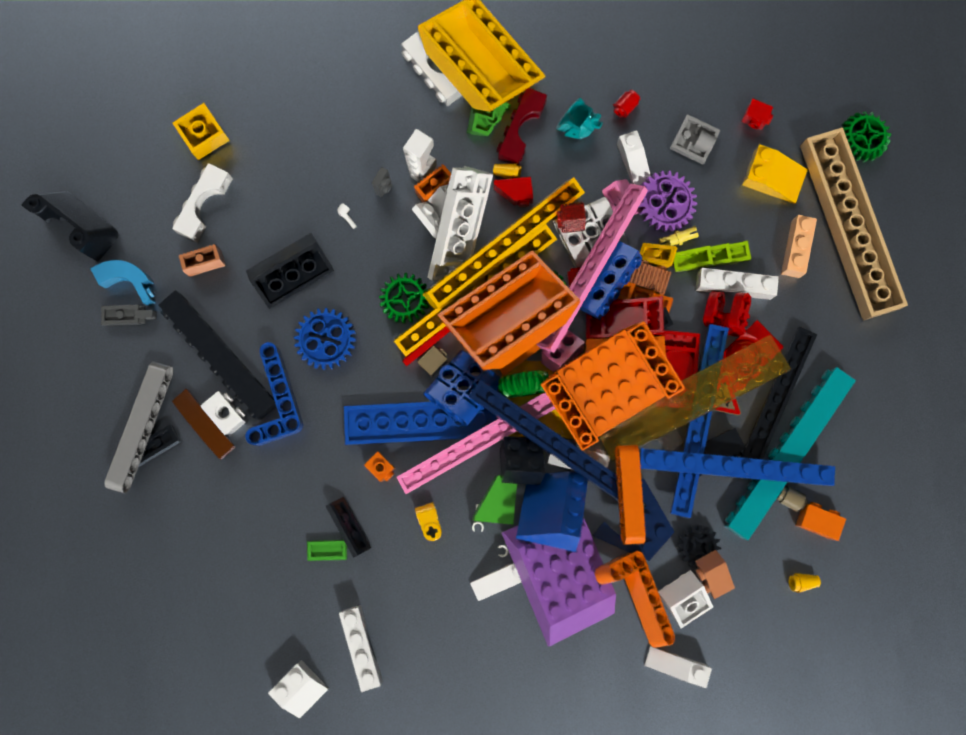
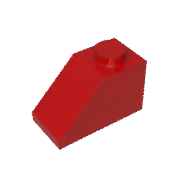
M531 177L493 180L494 190L512 205L528 207L530 204H533Z

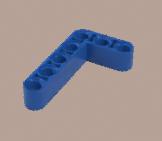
M270 342L262 344L259 351L280 418L248 429L245 435L246 441L256 446L296 434L303 429V420L281 351ZM274 348V354L267 357V350ZM279 365V373L273 375L272 368ZM284 383L286 388L284 392L279 393L277 388L279 384ZM290 401V410L284 411V403ZM292 419L297 421V426L294 429L289 427V422ZM277 425L279 431L276 435L273 436L271 434V428ZM255 432L260 433V439L257 442H254L252 439Z

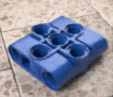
M460 350L448 365L440 369L439 375L424 391V395L462 425L468 426L479 411L484 409V407L469 398L476 385L481 380L497 391L498 380L501 377L490 369L483 370L472 356ZM473 372H479V373H480V374L477 375V376L471 375V373H473ZM446 375L453 376L451 379L444 378ZM461 386L468 387L466 390L459 389ZM449 400L456 401L454 404L447 403V401Z

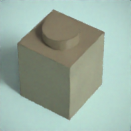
M433 346L418 361V364L433 377L448 362L446 358L447 353L439 347L437 349Z

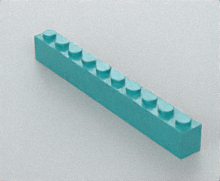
M837 367L830 370L827 369L821 377L823 380L820 385H816L811 391L812 397L810 400H806L802 404L799 416H795L790 422L791 428L789 431L781 435L778 447L773 448L769 453V460L801 463L856 380ZM752 479L747 486L748 491L745 496L742 495L737 500V507L734 512L731 511L726 516V524L724 526L743 540H749L787 482Z

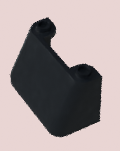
M67 191L33 194L27 197L21 204L26 210L39 216L47 223L52 219H58L61 222L65 219L75 227L69 235L70 244L99 262L118 238V231L111 224Z

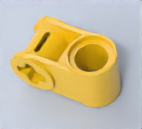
M434 502L416 507V516L424 537L429 541L438 540L441 537L442 530ZM430 527L438 530L434 538L427 533L430 531Z

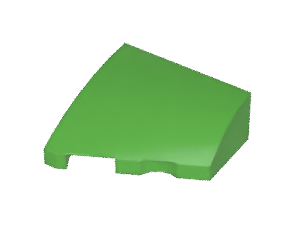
M505 102L491 112L471 108L466 133L489 136L494 126L502 119L501 117L510 109L511 104Z

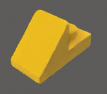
M643 243L640 254L642 260H646L650 264L669 268L673 264L677 247Z

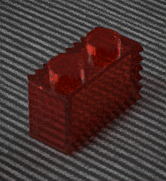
M584 203L562 204L560 211H557L556 217L557 227L562 229V234L585 231L586 216Z

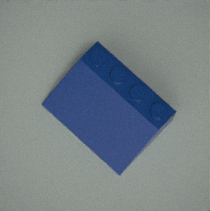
M565 471L545 473L540 485L526 484L516 539L576 552L581 538L588 480L576 472Z

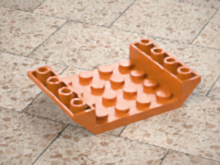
M645 321L619 331L556 370L540 384L582 451L597 443L599 436L665 396L669 399L685 389Z

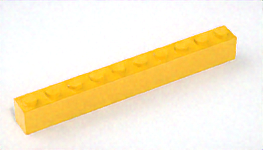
M574 177L567 180L425 291L423 296L433 309L440 308L585 193Z
M547 224L543 225L438 309L431 310L393 340L404 356L409 355L445 327V324L438 317L439 313L533 250L538 255L556 241L557 238Z

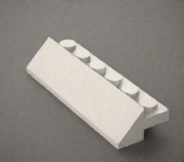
M464 166V168H452L427 277L431 281L441 280L474 254L493 177L492 173Z

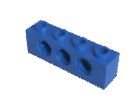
M621 241L618 242L580 307L581 311L599 321L608 313L612 302L619 297L623 286L628 284L634 270L638 269L641 265L642 257L639 250ZM613 279H614V282H613V283L608 284V282H609L610 280H613ZM600 295H604L602 299L597 300Z

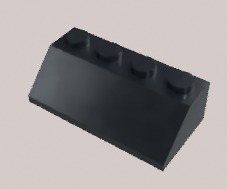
M309 233L246 270L249 281L270 309L333 272L334 269L313 234Z

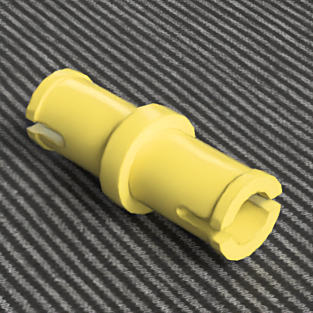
M693 226L680 232L678 230L674 231V234L659 238V244L667 241L663 245H683V242L699 237L698 232L690 235V233L697 231V228Z

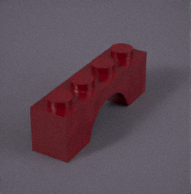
M531 88L526 89L524 93H520L517 102L519 106L517 109L514 108L510 118L512 120L511 125L506 126L503 134L505 139L499 143L496 150L498 160L508 164L517 163L520 166L526 152V144L519 136V128L530 119H540L547 102L546 94Z

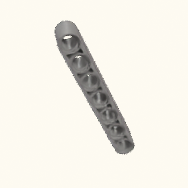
M156 362L150 363L105 479V487L107 489L121 493H127L130 490L172 379V366Z

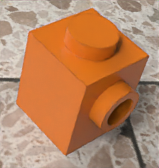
M378 451L364 464L380 482L384 480L386 482L389 481L395 474L393 471L396 468Z

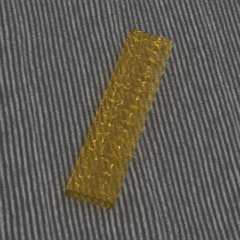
M769 335L682 380L681 382L685 387L683 391L669 399L666 396L599 437L611 460L615 461L616 446L637 445L640 448L790 371L791 368L772 336Z

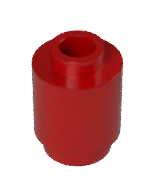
M632 89L625 91L613 104L614 113L618 117L626 118L638 106L640 96Z

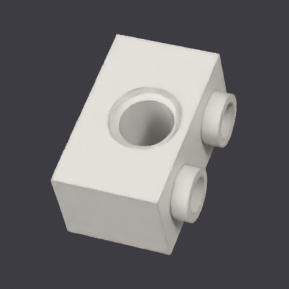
M217 391L201 405V408L224 435L231 436L247 422L244 418L246 414L240 407L236 408L232 404L234 400L227 392ZM228 408L229 414L224 418L222 410Z

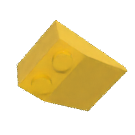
M759 144L753 152L742 186L796 204L808 169L778 150Z

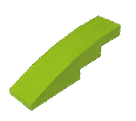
M748 241L712 247L709 245L676 252L673 262L675 272L750 261L751 254Z

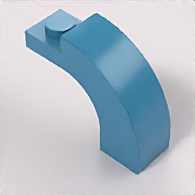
M110 260L90 268L98 285L108 288L118 282L129 281L134 285L144 304L151 306L156 303L153 298L155 293L150 285L154 284L153 280L137 266L126 261Z

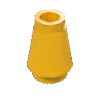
M517 163L494 164L493 175L504 179L520 178L521 166H518Z
M794 573L789 576L788 580L790 589L797 593L820 587L821 585L818 575Z

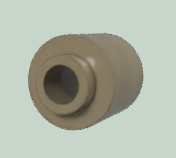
M785 486L777 497L779 503L796 512L800 509L803 510L808 501L806 494L790 486Z

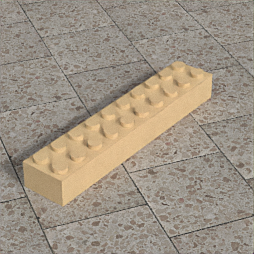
M843 127L807 138L800 145L863 321L908 306Z

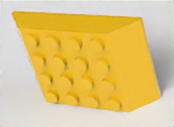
M463 0L418 25V31L426 54L473 109L491 112L546 76L480 0Z

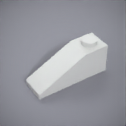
M638 131L619 136L617 147L632 184L641 185L643 182H646L645 179L649 176L651 177Z
M511 562L470 584L478 601L520 583L521 579L514 562Z
M652 646L649 647L645 666L707 688L712 670L707 664Z

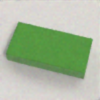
M344 540L307 541V561L347 560V545Z

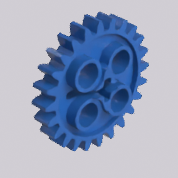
M325 308L324 313L317 309L316 315L310 311L311 317L303 316L306 322H298L301 329H295L299 336H294V339L299 342L294 344V346L301 348L297 351V354H304L301 359L303 361L309 359L307 364L311 366L314 363V368L316 369L320 365L323 370H326L327 365H329L330 369H333L335 363L340 367V360L347 362L345 356H352L349 349H355L351 344L357 341L356 338L351 337L356 334L355 330H350L353 324H347L349 321L348 317L342 319V312L336 316L335 309L331 313H329L327 308ZM318 323H323V329L316 332L315 326ZM340 328L342 330L341 335L334 337L333 331ZM313 333L324 338L327 335V337L331 340L340 341L341 345L335 344L327 340L323 342L320 338L309 336V334ZM312 341H317V348L310 350L309 344ZM335 346L336 352L333 355H328V348Z

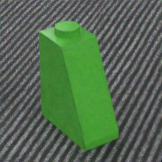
M495 475L474 512L472 520L513 525L517 484L502 483L501 475Z

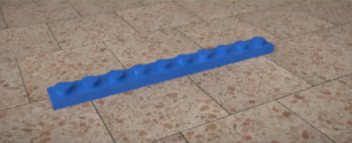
M713 324L708 326L683 452L704 454L729 331L727 327ZM678 472L670 514L691 518L700 474Z
M639 449L641 469L835 486V466Z

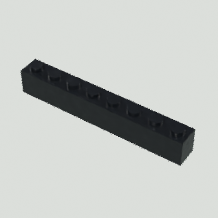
M175 290L158 304L162 309L160 313L167 320L171 319L173 321V328L179 334L183 333L187 337L185 339L186 343L191 348L195 347L199 351L197 355L204 362H209L211 365L209 367L216 376L220 375L224 379L222 381L223 385L228 390L232 389L236 393L234 397L239 403L246 404L248 407L247 412L254 419L256 417L263 419L276 408L272 395L180 292Z

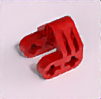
M712 291L709 294L703 316L704 325L707 328L709 324L729 328V336L739 337L745 334V327L748 325L747 320L750 318L748 314L751 305L750 294L736 293L730 313H724L725 293L722 291Z

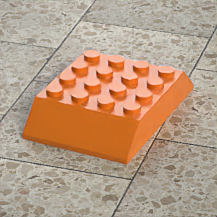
M532 250L438 314V317L483 370L499 369L505 367L565 325L579 305L580 299Z

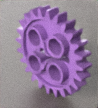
M662 170L659 172V175L655 172L652 178L649 176L645 179L646 182L641 184V186L646 187L648 192L638 207L642 208L639 215L645 214L646 217L643 221L649 220V227L655 224V230L662 227L663 232L667 231L668 228L672 232L675 228L679 230L682 228V225H687V220L693 218L691 214L695 213L696 210L692 207L697 205V202L693 201V199L697 195L691 194L695 188L688 187L690 181L683 182L685 176L679 179L678 172L672 176L671 170L666 175ZM661 185L667 188V192L662 190ZM675 188V189H676L675 193H674V194L670 197V199L667 201V205H666L665 207H663V209H662V211H661V213H660V215H659V214H658L659 209L665 204V202H666V200H667L666 198L671 195L673 189ZM676 196L682 199V203L677 201ZM651 200L657 202V207L652 205ZM666 211L672 213V218L667 216Z

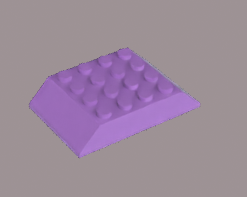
M584 518L581 538L576 552L516 539L518 526L502 532L547 646H551L615 614L616 593L612 583L602 585L595 578V570L603 565V562Z

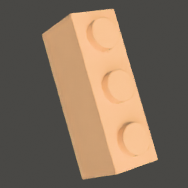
M797 215L791 221L781 270L782 275L800 278L806 274L817 222L816 218Z

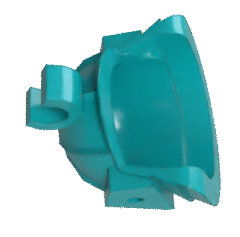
M578 98L563 115L556 126V130L566 132L564 136L575 139L588 137L594 129L601 128L603 122H599L601 114H594L593 109L586 105L584 100Z

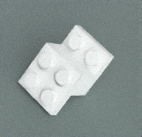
M449 184L440 186L426 202L416 204L412 208L413 212L435 239L437 238Z

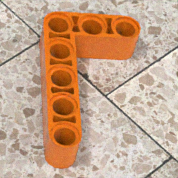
M641 551L623 554L596 568L595 578L599 584L603 585L625 579L645 634L652 647H663L674 643L675 635L646 559Z

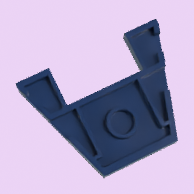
M642 478L643 503L645 504V543L624 545L621 540V534L618 535L605 522L592 535L629 553L641 551L645 559L650 561L675 531L646 481Z

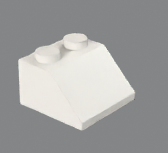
M691 570L658 591L663 603L680 628H683L713 608L705 587Z
M301 660L268 694L281 708L301 718L329 688Z

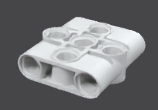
M606 197L587 205H581L576 210L553 220L554 226L575 268L583 265L604 229L603 222H608L613 214V210ZM584 213L587 218L580 219L577 214ZM592 229L595 235H587L586 230ZM623 233L619 241L628 245L627 238ZM570 237H575V238H577V239H578V243H576V244L570 243L569 238H570Z

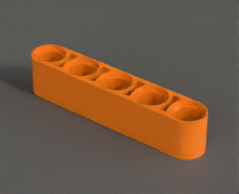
M637 445L616 446L615 461L621 540L624 545L644 544L646 534L639 448Z

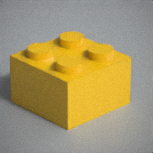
M202 103L172 123L198 160L230 141L205 103Z

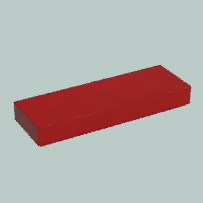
M446 326L402 359V362L405 366H408L447 335L450 330Z

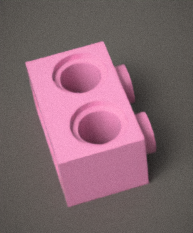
M567 330L554 353L542 350L541 363L552 372H555L583 353L585 341L570 330Z

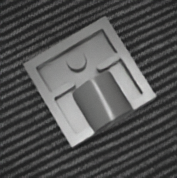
M687 114L670 149L704 165L721 130Z

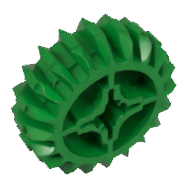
M866 111L861 114L857 112L853 116H849L847 121L842 123L853 156H855V161L860 159L863 162L873 161L887 150V146L891 142L889 140L891 133L887 132L890 126H884L886 120L881 122L879 120L880 115L874 117L873 112L869 114ZM859 125L858 131L852 133L853 126ZM877 141L876 147L870 149L871 143Z
M398 273V279L396 280L391 276L390 280L392 283L384 282L387 289H380L385 294L379 295L380 300H385L380 303L381 307H385L383 313H389V319L395 316L394 321L398 323L400 318L402 324L406 323L407 318L410 323H413L412 317L414 316L417 320H420L418 313L425 315L426 313L422 308H429V305L424 303L428 301L423 296V293L427 291V289L424 290L427 287L426 283L420 284L422 279L419 277L415 280L414 274L408 278V274L404 273V278H401ZM404 285L414 286L418 292L407 291ZM399 286L398 294L393 296V299H390L392 291ZM402 291H404L407 297H410L407 298V306L402 299H400L403 296ZM420 297L419 304L411 311V303ZM391 305H401L404 307L405 312H398Z
M544 370L507 375L498 380V390L506 398L540 394L545 392L540 384L549 375Z

